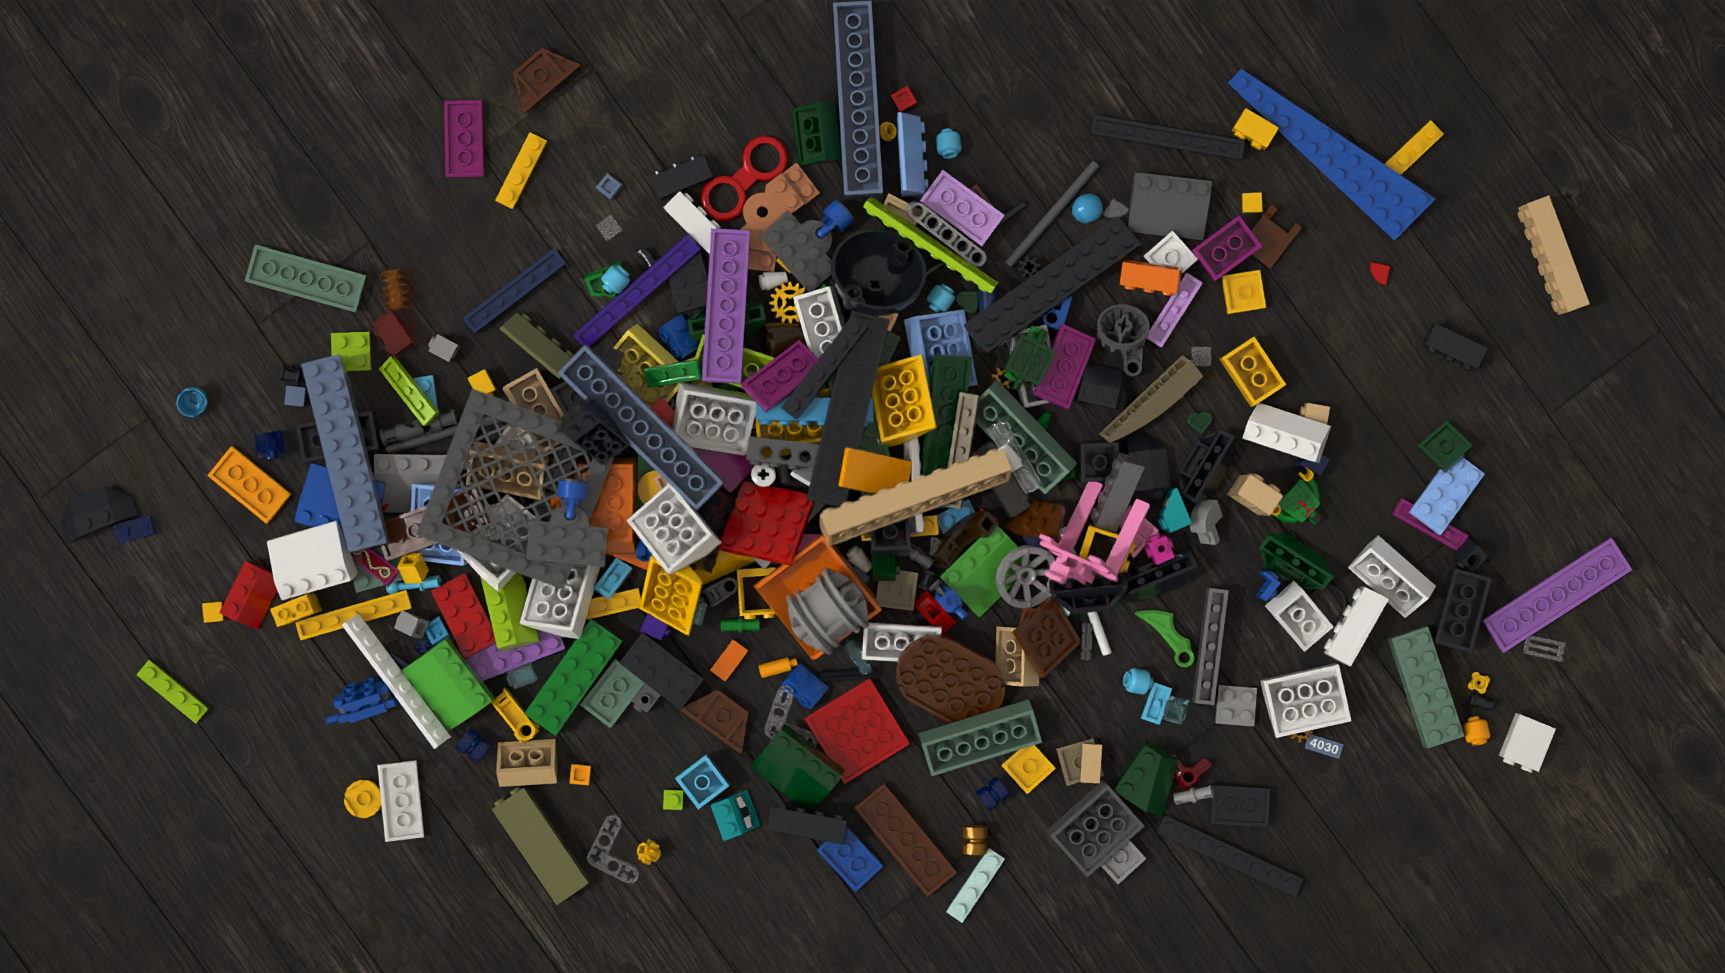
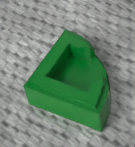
M1045 412L1037 421L1046 431L1050 423L1051 414Z

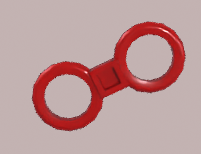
M766 135L751 140L743 152L742 160L744 166L732 177L725 175L714 177L703 188L701 201L706 213L720 221L732 220L739 216L747 200L746 190L757 180H773L785 170L788 156L782 142L775 137ZM760 144H770L780 154L779 165L772 172L761 173L751 165V152ZM718 184H730L738 192V204L730 212H717L709 203V194L713 187Z

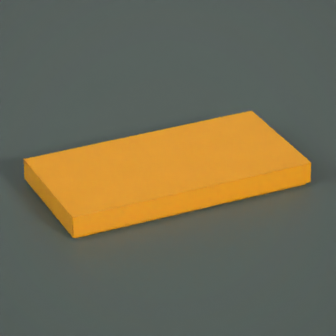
M234 446L228 449L207 475L266 524L273 519L292 495Z
M845 448L838 486L878 494L877 492L884 488L892 489L901 482L906 481L908 483L912 462Z

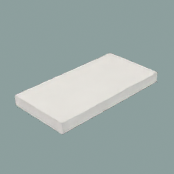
M416 760L377 765L385 842L424 837Z

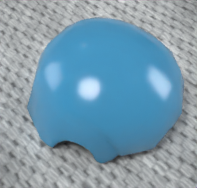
M1093 194L1081 195L1072 205L1073 216L1083 224L1096 221L1103 212V203L1098 196Z
M191 386L184 389L177 397L176 405L178 411L184 416L196 417L207 408L208 397L206 393L198 387Z

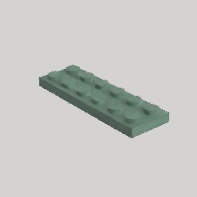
M255 245L245 282L357 313L367 276Z

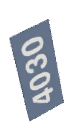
M1312 734L1308 735L1309 740L1306 742V749L1334 758H1340L1344 744Z

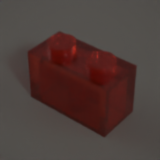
M389 311L371 323L374 326L372 329L373 333L378 339L382 338L385 343L383 347L389 355L392 353L393 356H397L415 344L393 311Z

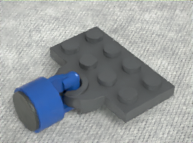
M834 200L822 211L825 217L820 221L811 219L805 220L800 224L790 211L787 210L759 235L808 293L812 292L832 274V260L826 254L832 243L831 230L836 228L842 233L854 222L852 214L838 200Z
M561 478L559 480L557 497L564 498V505L553 512L550 522L530 520L526 559L604 567L608 528L589 526L588 517L578 507L579 499H587L588 483L586 480Z

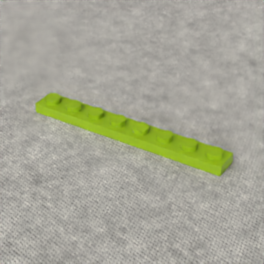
M872 196L864 204L863 207L867 209L868 214L882 219L886 226L898 230L902 237L910 238L917 247L929 251L933 258L945 262L949 269L960 272L964 279L976 283L980 290L992 293L998 282Z

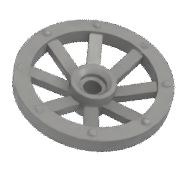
M1025 545L1014 549L1005 556L997 569L996 587L998 593L1008 604L1017 608H1030L1042 603L1050 595L1049 580L1046 586H1044L1036 579V576L1045 575V572H1048L1049 569L1034 568L1045 559L1048 561L1049 567H1051L1053 561H1056L1055 558L1046 549L1036 545ZM1029 554L1039 555L1036 559H1034L1031 563L1028 564ZM1022 556L1021 565H1016L1014 561ZM1009 567L1015 571V573L1005 577ZM1016 580L1008 594L1005 584ZM1022 584L1025 599H1016L1014 597ZM1030 584L1035 585L1041 590L1039 594L1032 598L1029 588Z

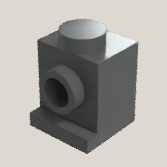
M645 683L632 700L635 703L633 707L640 713H643V711L648 713L661 695ZM643 696H647L649 698L648 703L642 702Z

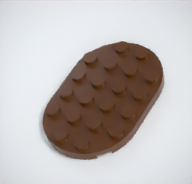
M928 635L916 639L902 651L896 664V680L902 694L913 704L946 722L954 723L999 709L1003 702L1005 685L998 666L989 658L953 638L943 635Z

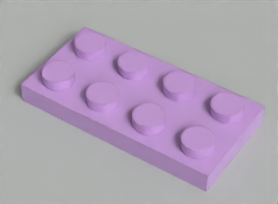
M944 170L941 171L920 200L922 204L981 247L1005 216Z

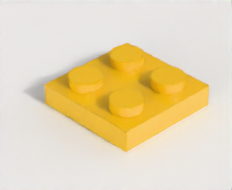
M1260 270L1221 276L1227 314L1266 308Z
M1035 745L1017 750L1001 765L1027 794L1056 769Z

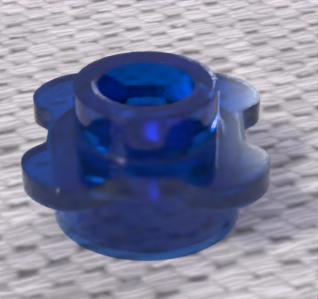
M421 640L417 642V646L414 649L423 655L433 645L430 640Z

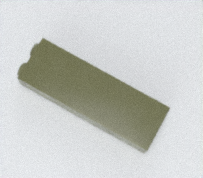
M518 786L510 792L512 796L506 800L502 797L494 803L496 807L492 811L555 904L558 905L589 884L590 880L527 787L525 786L521 789Z

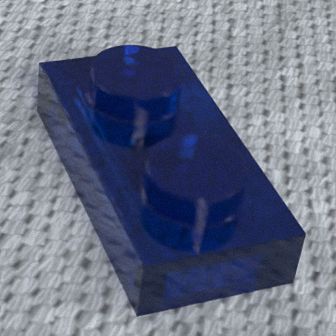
M152 516L113 525L117 544L156 534Z

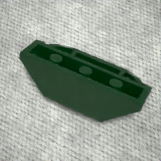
M746 300L744 338L751 337L766 322L763 304ZM704 306L692 318L687 320L690 337L701 341L702 335L705 334L707 306Z
M1269 533L1259 546L1266 569L1290 584L1295 581L1302 589L1323 590L1334 577V573L1319 553L1289 534Z

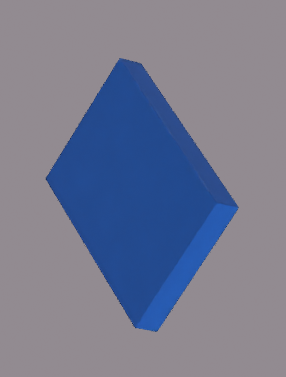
M849 828L845 845L825 841L816 849L855 892L884 866Z

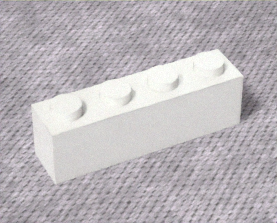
M679 191L663 208L710 254L711 228L720 229L721 227L714 220L710 222L705 217L707 213L700 206L696 208L692 204L694 200L686 192L682 194Z

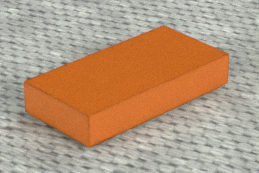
M733 639L710 671L726 681L748 650Z

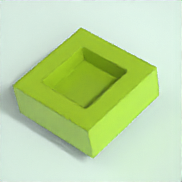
M664 789L663 809L683 810L684 790Z

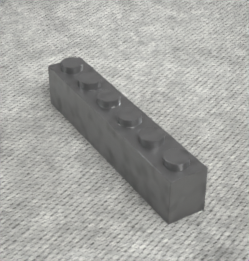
M1206 588L1192 699L1194 703L1214 705L1229 590Z

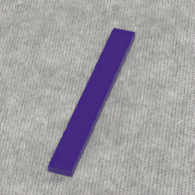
M686 235L573 336L582 346H591L701 248L689 235Z

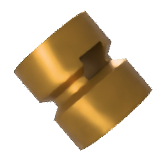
M963 826V838L966 839L963 842V854H987V842L984 841L987 838V826Z

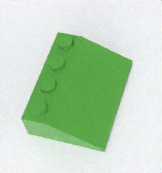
M996 526L989 538H978L939 577L980 617L1001 597L996 587L997 569L1005 556L1018 548V546ZM1022 556L1014 561L1016 565H1021ZM1009 567L1005 577L1015 573V571ZM1016 580L1005 584L1006 591L1015 583Z
M448 636L401 670L447 731H450L476 714L494 699V695Z

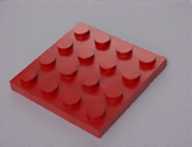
M743 481L735 501L736 507L729 517L718 548L720 551L792 566L815 501L807 500V494L771 486L762 487L752 482Z
M870 678L804 718L826 755L845 769L841 778L844 784L910 744Z

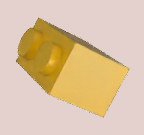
M1245 108L1232 131L1235 132L1234 135L1241 140L1247 139L1252 142L1251 146L1254 148L1265 150L1277 132L1278 127Z

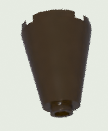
M765 322L761 326L762 343H765L767 348L764 349L765 355L776 358L798 340L807 346L801 324Z

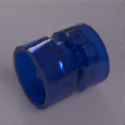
M470 728L455 748L463 754L468 753V758L477 764L492 744L485 738L480 739L479 734Z
M997 776L988 781L987 787L982 786L975 792L990 812L999 805V801H1005L1011 796V793Z

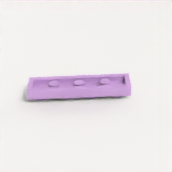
M1188 273L1184 275L1180 281L1178 293H1174L1170 297L1149 330V341L1162 348L1201 287V281Z

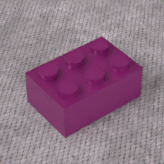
M1239 215L1191 251L1212 280L1216 281L1261 248L1262 245Z

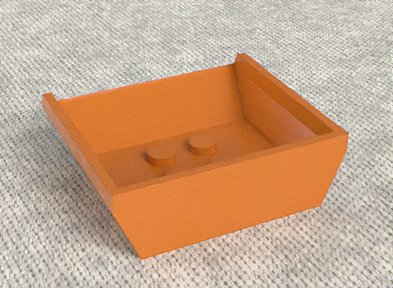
M578 457L576 460L578 468L588 464L585 457ZM638 457L613 458L591 516L589 526L608 528L606 553H636L637 533L627 520L637 512ZM551 458V465L555 458ZM589 467L580 470L583 480ZM577 472L568 477L569 479L580 480ZM551 490V495L556 494V492ZM557 496L551 499V510L562 506Z
M823 534L796 554L792 566L782 564L754 585L755 589L812 660H816L824 652L808 645L796 636L792 630L786 595L789 593L795 595V591L798 589L802 591L808 589L816 583L815 576L818 574L823 576L822 569L824 567H828L858 584L864 593L863 597L866 601L868 620L881 611V607L872 591L835 545L828 547ZM851 630L850 632H848L846 635H844L842 638H840L839 641H841L842 639H844L846 636H848V635H849L850 633H852L853 631Z

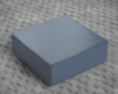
M607 173L596 186V189L612 200L623 185Z
M286 386L284 405L305 407L307 388Z

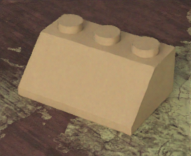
M996 627V665L1002 673L1004 685L1039 686V675L1012 633L1016 627Z
M556 739L530 740L526 743L523 741L521 743L520 741L498 742L496 773L499 787L557 783Z

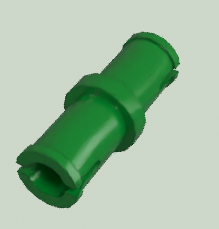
M738 617V619L732 620L721 619V632L738 631V633H742V631H759L760 629L759 618L742 619V617Z

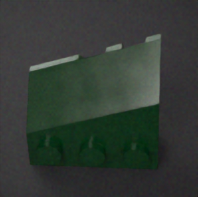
M1145 739L1116 781L1114 792L1145 812L1163 816L1179 759L1150 740Z

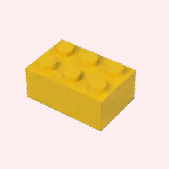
M1255 337L1250 338L1219 359L1251 407L1286 385Z

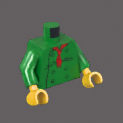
M1307 467L1305 475L1299 472V476L1303 479H1298L1271 513L1281 522L1296 524L1298 522L1303 523L1308 519L1316 525L1322 519V516L1315 510L1320 505L1318 486L1313 478V472Z

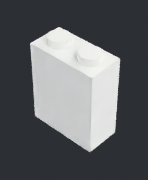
M1516 713L1499 756L1504 758L1503 762L1514 766L1516 762L1521 764V769L1532 773L1535 770L1539 772L1556 729Z

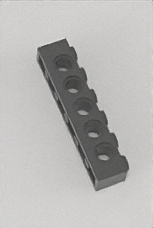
M749 436L746 460H749L751 465L761 466V462L769 463V467L780 468L781 464L788 465V469L800 470L801 466L808 467L807 471L813 472L819 444ZM763 447L771 449L772 454L769 458H764L761 455ZM783 449L790 451L791 457L789 460L781 458L780 453ZM803 451L810 454V460L806 463L800 460V454Z

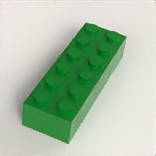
M594 618L590 619L582 631L581 638L576 639L524 714L556 736L624 640Z

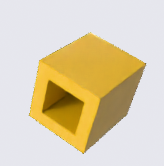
M485 369L468 378L472 388L491 396H495L494 392L498 391L488 371Z
M421 553L403 555L397 566L405 584L423 583L429 570Z

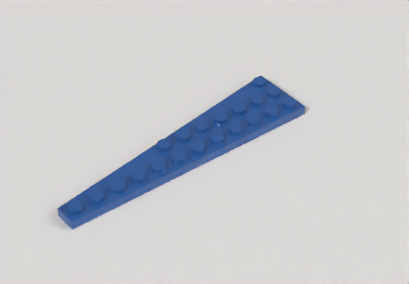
M1240 69L1228 82L1267 121L1277 126L1278 131L1394 241L1436 199L1243 69Z

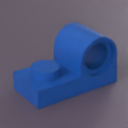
M1072 296L1058 305L1060 307L1059 310L1053 309L1047 313L1054 314L1056 322L1053 324L1048 323L1046 314L1042 317L1043 325L1047 324V328L1058 331L1060 324L1065 323Z

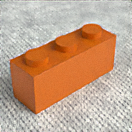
M1126 259L1122 264L1120 285H1124L1125 289L1136 290L1137 287L1143 288L1144 292L1154 293L1156 290L1162 291L1163 295L1173 296L1174 293H1178L1180 288L1182 268Z

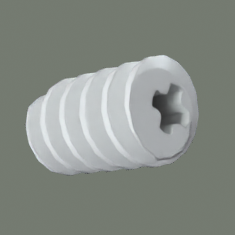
M761 462V466L755 465L752 469V480L758 486H770L776 480V470L774 467H769V463ZM763 469L769 473L765 480H762V477L759 476Z

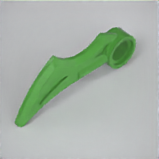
M1159 610L1135 612L1136 616L1153 626L1174 650V660L1178 666L1188 667L1193 663L1194 654L1191 650L1190 640L1182 637L1175 630L1172 613ZM1182 652L1189 654L1190 659L1187 663H1181L1179 660V655Z

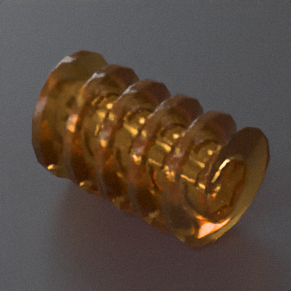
M404 269L387 270L380 274L381 277L386 278L381 281V284L387 285L382 291L388 293L383 296V299L389 301L384 304V307L390 308V310L409 308L408 305L403 304L408 298L402 297L403 294L407 293V290L401 289L406 283L400 282L401 279L405 278V275L399 274V272Z

